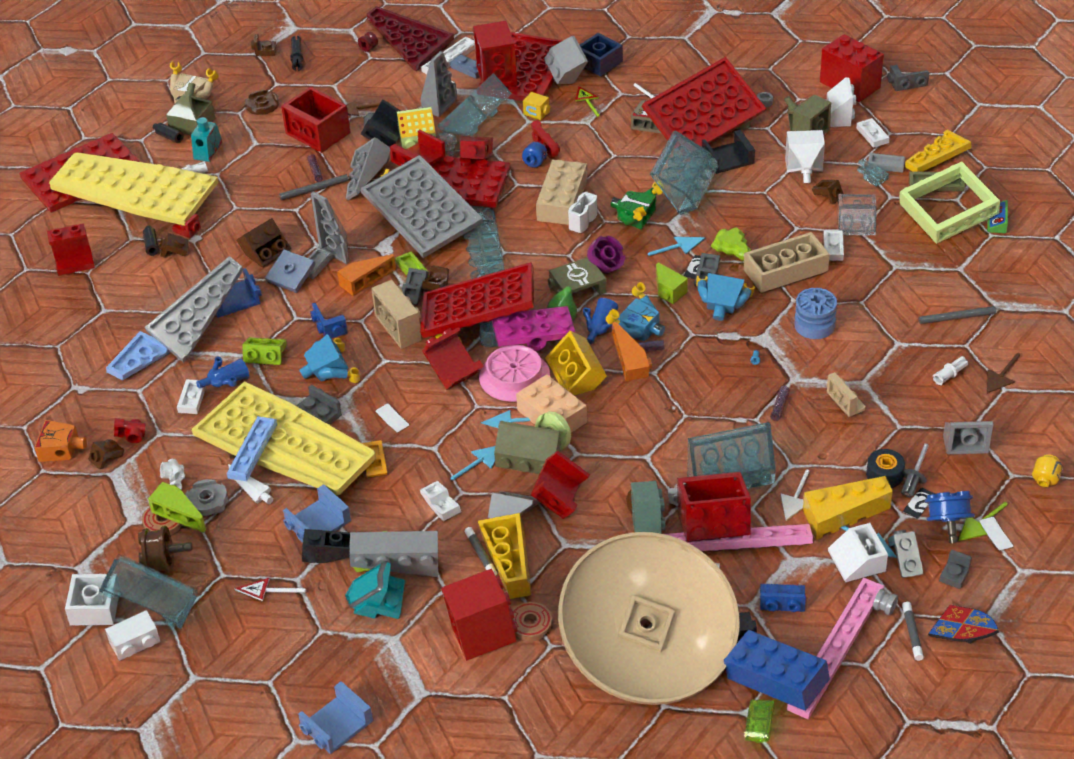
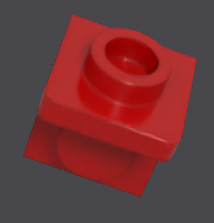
M194 214L186 221L185 226L179 224L172 226L174 233L191 238L201 228L197 214Z

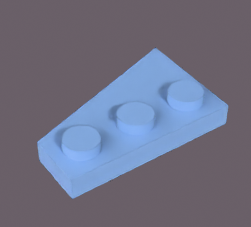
M139 331L106 367V371L124 380L171 352L154 337Z

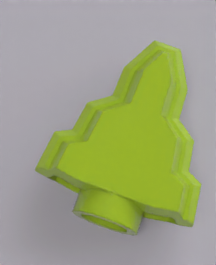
M737 227L729 231L721 229L711 244V247L719 253L724 252L727 255H735L741 260H744V253L751 251V248L747 246L745 234Z

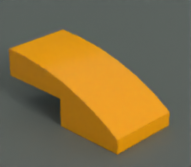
M382 440L362 443L374 450L376 457L366 468L367 478L387 475Z

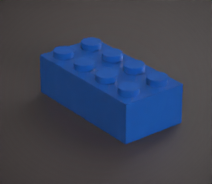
M751 630L744 634L724 659L726 674L729 680L804 711L807 710L830 680L827 660Z

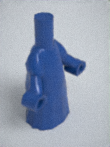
M599 298L592 319L590 317V308H583V316L587 320V329L590 332L587 337L589 344H593L597 335L605 333L612 326V324L606 322V316L612 309L618 310L619 307L615 301Z
M217 356L215 357L213 368L208 372L207 378L196 381L197 387L202 388L208 385L221 387L226 384L235 387L237 381L249 379L248 367L242 359L221 367L223 360Z

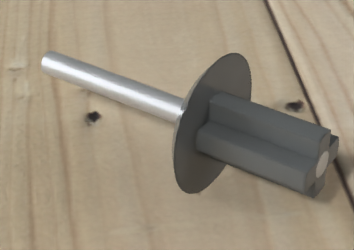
M926 443L923 446L915 469L904 470L906 481L901 494L906 495V497L911 498L914 495L918 483L927 482L926 477L919 472L929 447Z

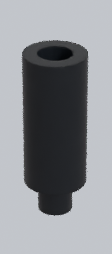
M154 123L152 126L156 134L173 142L180 143L183 140V132L164 123Z
M148 225L143 230L145 250L148 255L154 256L159 252L155 229Z

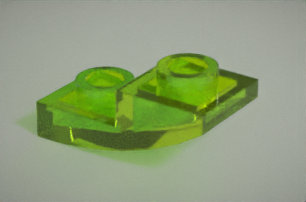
M774 700L750 701L745 741L769 742L772 731L771 720L775 709Z

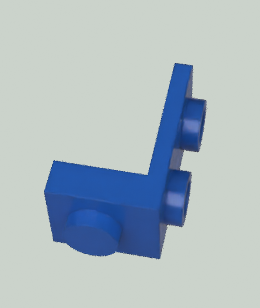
M312 303L313 311H310L313 322H317L319 334L323 333L324 336L328 334L331 338H335L348 333L344 315L325 320L316 303Z

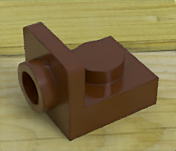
M255 34L254 40L251 41L252 50H255L256 56H275L276 41H260L259 34Z
M821 180L812 188L814 195L828 196L831 204H835L844 196L839 180Z

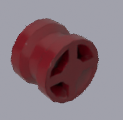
M367 32L358 39V45L363 51L368 52L372 47L378 45V39L373 32Z

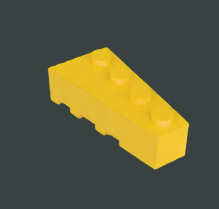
M886 476L804 492L803 511L815 539L818 540L823 538V535L828 532L835 533L842 526L847 524L851 526L857 523L858 519L863 517L869 518L890 509L893 491Z

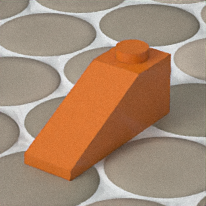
M390 254L347 265L337 271L339 286L352 296L356 295L395 271V256Z
M613 322L612 336L625 381L649 377V369H652L650 357L647 358L645 350L617 322Z

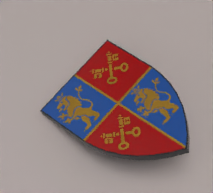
M949 605L928 635L930 637L971 644L975 640L993 636L999 633L995 621L988 614L972 608Z

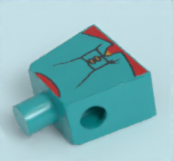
M204 117L197 119V127L191 134L193 159L210 162L223 143L216 123L208 122L207 118Z

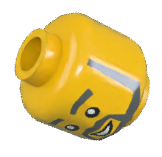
M1049 454L1041 456L1035 462L1032 477L1042 487L1056 485L1060 479L1063 465L1056 456Z

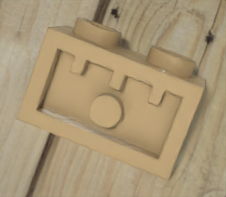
M835 372L829 374L827 393L847 416L850 417L865 411V405L858 399L856 393L846 385L845 381Z

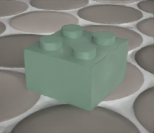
M656 481L631 482L634 532L662 534V530H665V518L663 517L665 505L664 498L662 497V488L658 489Z

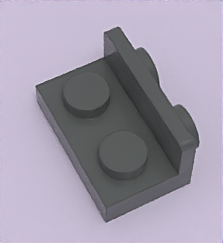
M313 385L308 387L309 396L296 405L328 425H331L342 416L339 400Z

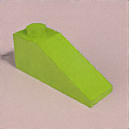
M162 482L148 498L152 513L204 533L206 531L203 516L177 486Z

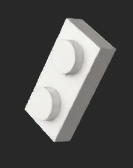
M873 118L857 123V130L873 148L889 143V136Z
M824 230V248L830 254L829 260L843 261V231Z
M186 379L177 405L178 413L198 414L206 386L198 388L196 384L198 380Z

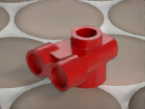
M115 418L114 437L123 438V436H126V440L130 443H139L142 441V437H145L146 423H142L139 419L126 421Z

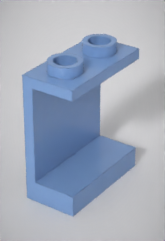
M324 484L317 488L319 500L294 515L287 508L283 510L285 517L283 522L286 528L293 530L301 542H303L304 529L337 531L351 522L349 507Z
M342 681L334 686L336 698L310 718L303 711L298 713L301 731L305 735H310L314 738L316 745L320 749L324 748L330 754L373 722L371 707Z

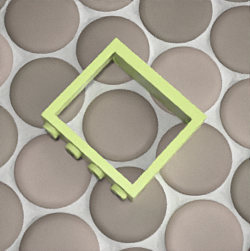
M963 162L952 165L900 191V205L936 244L999 214L1000 200ZM961 178L983 203L937 224L915 199Z

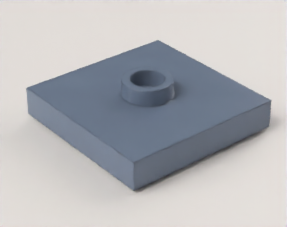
M283 250L266 275L265 280L297 293L316 263L312 259Z

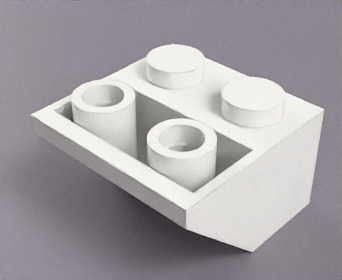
M849 77L844 78L827 92V100L831 102L830 127L851 126V120L855 118V111L852 108L853 105H856V95H853L854 86L850 84Z
M870 523L849 528L828 547V552L845 582L886 571L888 553Z

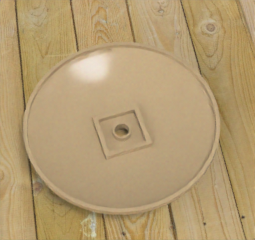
M653 532L627 533L609 538L597 544L575 563L563 584L559 599V630L566 651L573 663L589 681L615 697L634 703L651 705L669 704L700 693L710 686L726 668L724 659L735 647L738 640V605L730 583L723 572L698 548L683 540L665 534ZM647 619L652 623V627L648 629L643 628L640 621Z

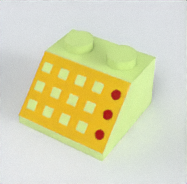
M431 107L397 112L402 148L408 149L418 143V130L436 137Z

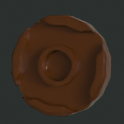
M267 90L255 91L248 95V99H245L246 109L255 115L271 113L279 105L278 96L272 91L268 93Z

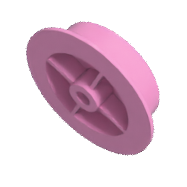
M508 345L490 354L479 373V381L483 390L493 398L517 402L516 393L546 374L550 376V370L546 362L533 349L523 345Z

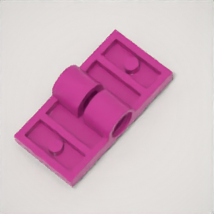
M568 306L519 311L507 317L501 316L491 320L498 347L527 343V347L538 351L545 347L546 341L563 339L569 331L575 333Z

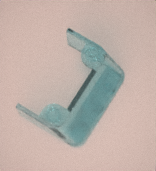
M493 73L437 127L444 132L466 137L470 135L472 137L479 130L477 127L487 116H494L499 111L497 107L512 93Z
M117 554L99 589V592L115 600L116 596L123 597L152 610L165 618L164 623L172 627L177 626L180 629L194 604L198 592L196 589L120 554Z

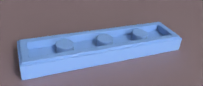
M257 416L227 472L228 479L248 481L277 426L276 419Z

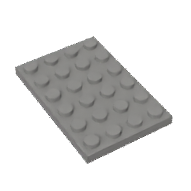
M420 155L361 188V193L423 258L483 223V218Z

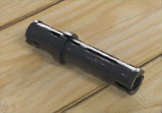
M293 36L291 38L292 54L290 59L292 69L296 71V67H298V71H300L303 67L301 38L297 36L296 40V36Z

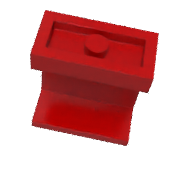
M418 130V143L412 147L404 149L396 144L390 146L391 162L399 166L419 155L429 165L445 157V142L422 130Z
M84 223L47 231L58 276L95 268Z
M459 327L454 330L452 328L445 330L441 334L442 336L437 339L436 337L430 338L425 342L426 345L422 350L446 390L476 375L484 367L480 360L475 363L473 362L457 336L461 331Z
M556 451L545 460L531 496L564 519L576 510L577 504L573 502V498L579 484L589 478L590 474L564 454Z

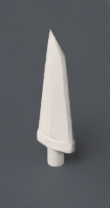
M249 477L248 481L235 480L255 503L258 504L262 500L267 504L273 502V497L269 495L271 488L268 485H264L252 477Z

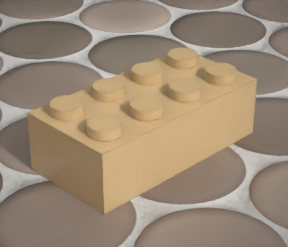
M552 160L536 203L537 221L569 225L568 210L584 192L588 180L587 163Z
M809 232L744 253V271L762 293L827 272L830 254L814 234Z

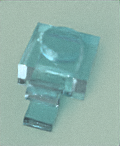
M864 158L858 161L862 166L857 168V171L863 174V179L877 187L888 179L889 173L876 165L871 167L870 163Z

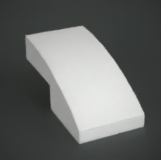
M438 481L420 489V493L441 520L445 521L461 512L460 505L449 497L448 490Z

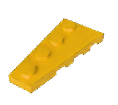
M946 130L942 137L938 136L934 139L932 145H926L924 151H918L905 161V168L912 172H923L971 149V141Z

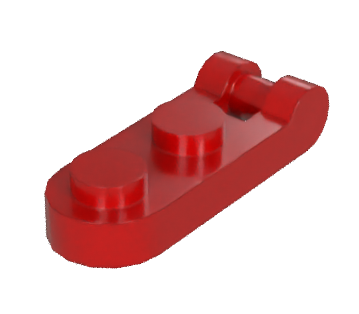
M533 121L531 123V129L533 130L532 139L546 147L547 156L550 159L557 157L560 152L559 144L551 138L549 133L545 132L540 121Z

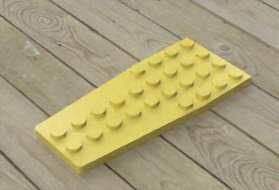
M74 153L49 182L52 190L139 216L184 226L185 222L196 213L219 183L216 176L163 166L161 164L156 165L84 153Z
M245 381L191 429L194 436L236 456L257 416L276 419L277 426L263 450L257 465L316 488L324 484L335 495H340L376 459L374 450L290 402Z

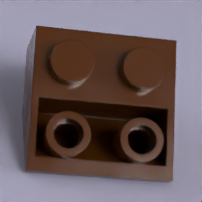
M273 218L236 240L245 255L261 267L278 258L283 250H291L290 245Z

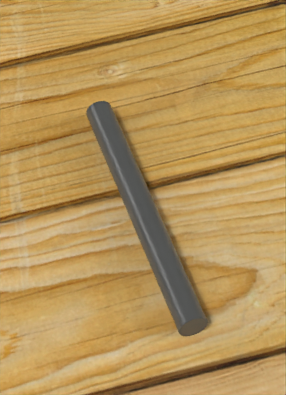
M345 174L280 193L279 197L281 200L302 195L346 182L348 177Z
M991 306L919 316L918 320L919 324L990 315L996 314V308Z

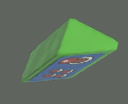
M1008 200L1000 202L999 214L987 219V232L1006 233L1008 225Z

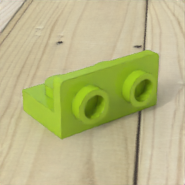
M249 337L243 343V361L245 363L280 365L282 363V352L287 347V342L284 339Z

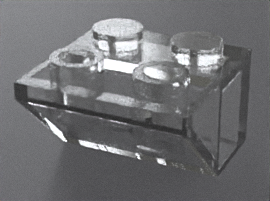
M838 194V231H843V235H876V195Z

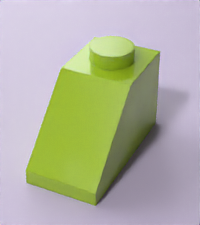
M659 262L656 264L658 296L674 304L688 292V278Z

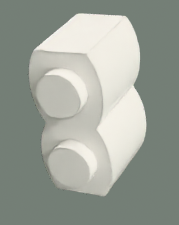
M584 192L578 197L577 202L570 206L568 210L569 230L582 233L588 228L589 222L593 221L597 216V195Z

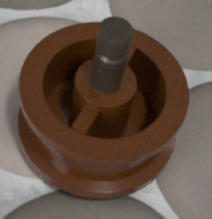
M162 526L160 530L154 531L144 528L142 532L138 533V541L142 551L139 553V563L141 566L144 565L145 572L149 576L154 575L156 571L165 570L166 573H172L174 565L173 553L193 550L192 542L172 544L167 526Z

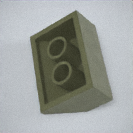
M505 421L499 422L494 451L496 467L540 474L545 460L556 451L561 452L560 431Z

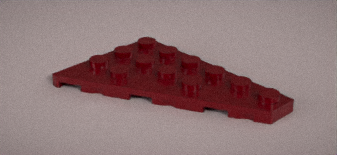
M378 6L367 13L368 21L414 71H418L454 40L453 33Z

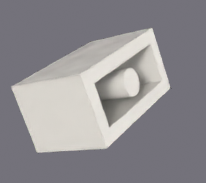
M147 610L105 629L109 643L119 661L160 642L157 628Z

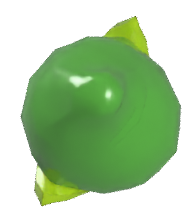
M568 286L554 295L549 301L547 308L568 306L571 319L574 321L577 315V306L573 301L572 289Z

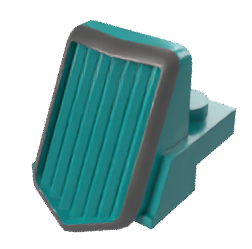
M382 562L352 582L345 594V598L349 607L354 608V614L374 619L377 614L395 619L399 618L405 580L389 576L391 563Z

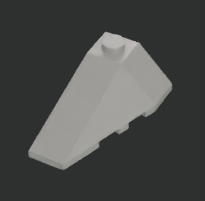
M441 51L430 61L420 100L422 108L431 107L432 114L440 117L457 100L456 84L451 80L452 74L447 70L448 63L444 53Z
M375 137L355 150L350 165L353 171L349 173L351 181L347 186V200L358 195L361 192V188L366 186L390 159V147Z
M313 191L311 199L319 248L333 252L334 258L347 264L349 262L346 231L328 199Z

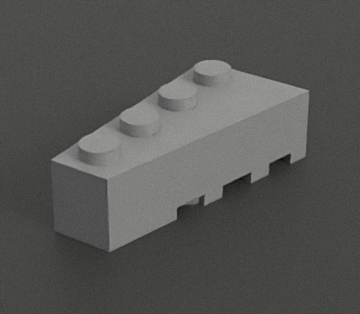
M438 531L350 532V567L372 569L382 562L391 563V572L438 577Z

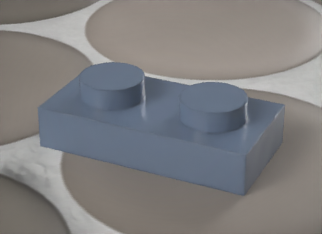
M459 55L450 62L451 68L475 79L479 77L475 60Z

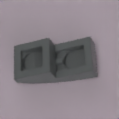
M701 253L694 286H696L697 276L700 279H705L708 273L717 275L720 255Z
M409 268L406 283L403 284L402 291L405 296L410 298L412 305H418L424 291L422 281L428 277V271L414 268Z

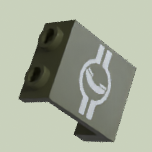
M588 257L549 270L548 285L556 294L568 286L571 287L572 293L591 286L596 289L599 295L607 293L605 276L596 265L588 260Z

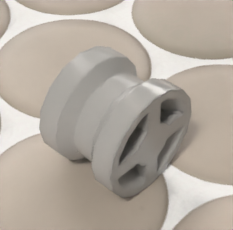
M880 589L875 597L873 609L876 611L882 610L886 615L891 616L897 605L898 595H890L886 590Z

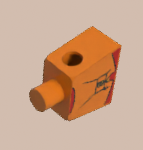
M45 420L34 449L39 462L70 460L75 449H86L87 438L78 437L74 425Z

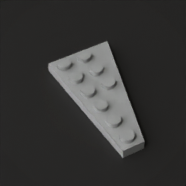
M229 256L145 326L146 332L185 363L242 274L243 267Z

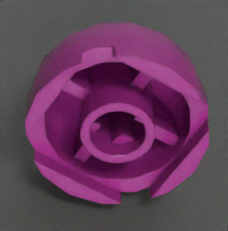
M599 236L590 244L587 251L588 260L596 265L604 274L618 270L625 261V255L623 256L622 252L623 246L612 236Z

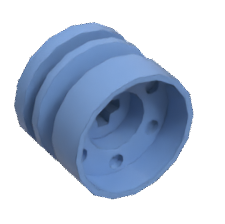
M809 288L798 294L794 324L796 331L800 335L809 339H822L833 333L837 308V298L834 294L822 288Z

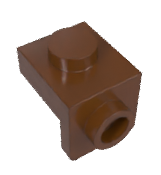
M168 233L165 239H161L159 244L161 257H165L167 251L186 256L189 240Z
M431 266L430 277L422 281V288L431 291L448 286L449 269Z
M111 439L93 442L88 460L98 469H103L106 459L122 457L124 449Z

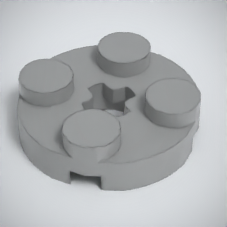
M205 479L192 485L193 488L185 493L186 497L202 516L223 512L228 500L225 486L222 483L221 485L217 484L216 480Z

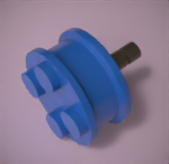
M970 491L927 495L925 503L929 505L930 517H927V521L947 522L949 543H958L956 521L975 517V514L971 513L970 504L973 495H970Z

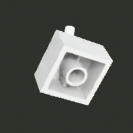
M823 130L787 131L785 155L787 173L801 172L805 184L811 183L812 172H823L825 148Z

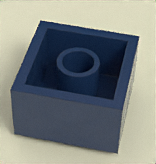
M600 33L595 34L580 44L588 61L584 68L599 76L604 75L623 62V45Z

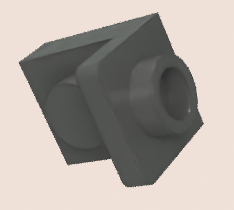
M951 550L948 562L940 575L939 582L961 589L970 571L972 557Z

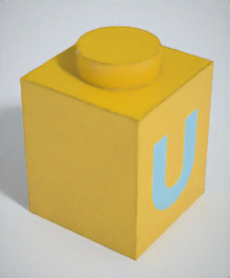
M531 92L523 100V114L542 120L550 112L549 97Z

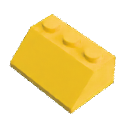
M569 331L545 357L558 383L573 395L595 390L607 377L587 339L572 331Z

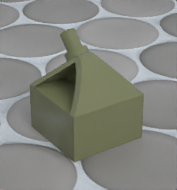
M190 82L185 94L179 98L166 114L168 126L186 135H191L197 127V119L204 117L207 118L208 122H212L215 119L212 101L195 97V84Z
M814 94L797 105L796 102H793L790 95L784 98L789 110L790 131L823 130V135L829 131L830 101Z

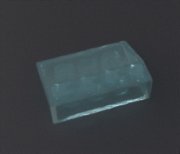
M673 131L650 175L681 215L698 208L719 165L709 151L681 133Z
M770 422L688 438L687 477L741 472L747 489L775 483L776 468Z

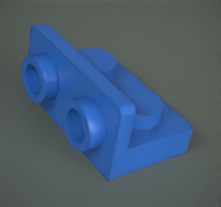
M760 584V610L805 612V585Z

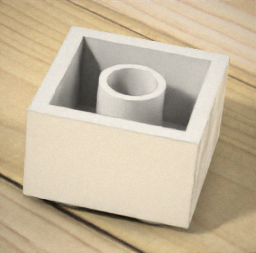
M72 574L65 606L70 625H114L120 594L116 574Z

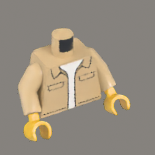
M172 61L170 63V68L173 70L170 79V92L174 97V104L185 94L189 82L195 84V97L209 98L214 85L213 81L219 77L218 73L210 68L207 69L206 75L209 79L183 73L178 75L182 71V66L178 62V66L175 68V63Z

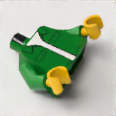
M662 181L654 182L653 188L646 192L628 191L622 199L613 197L611 207L617 209L618 220L622 221L626 226L631 225L642 230L656 210V195L662 194L665 187Z

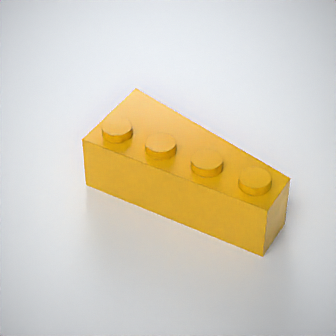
M520 513L479 520L478 524L483 540L510 599L530 596L531 586L526 541Z

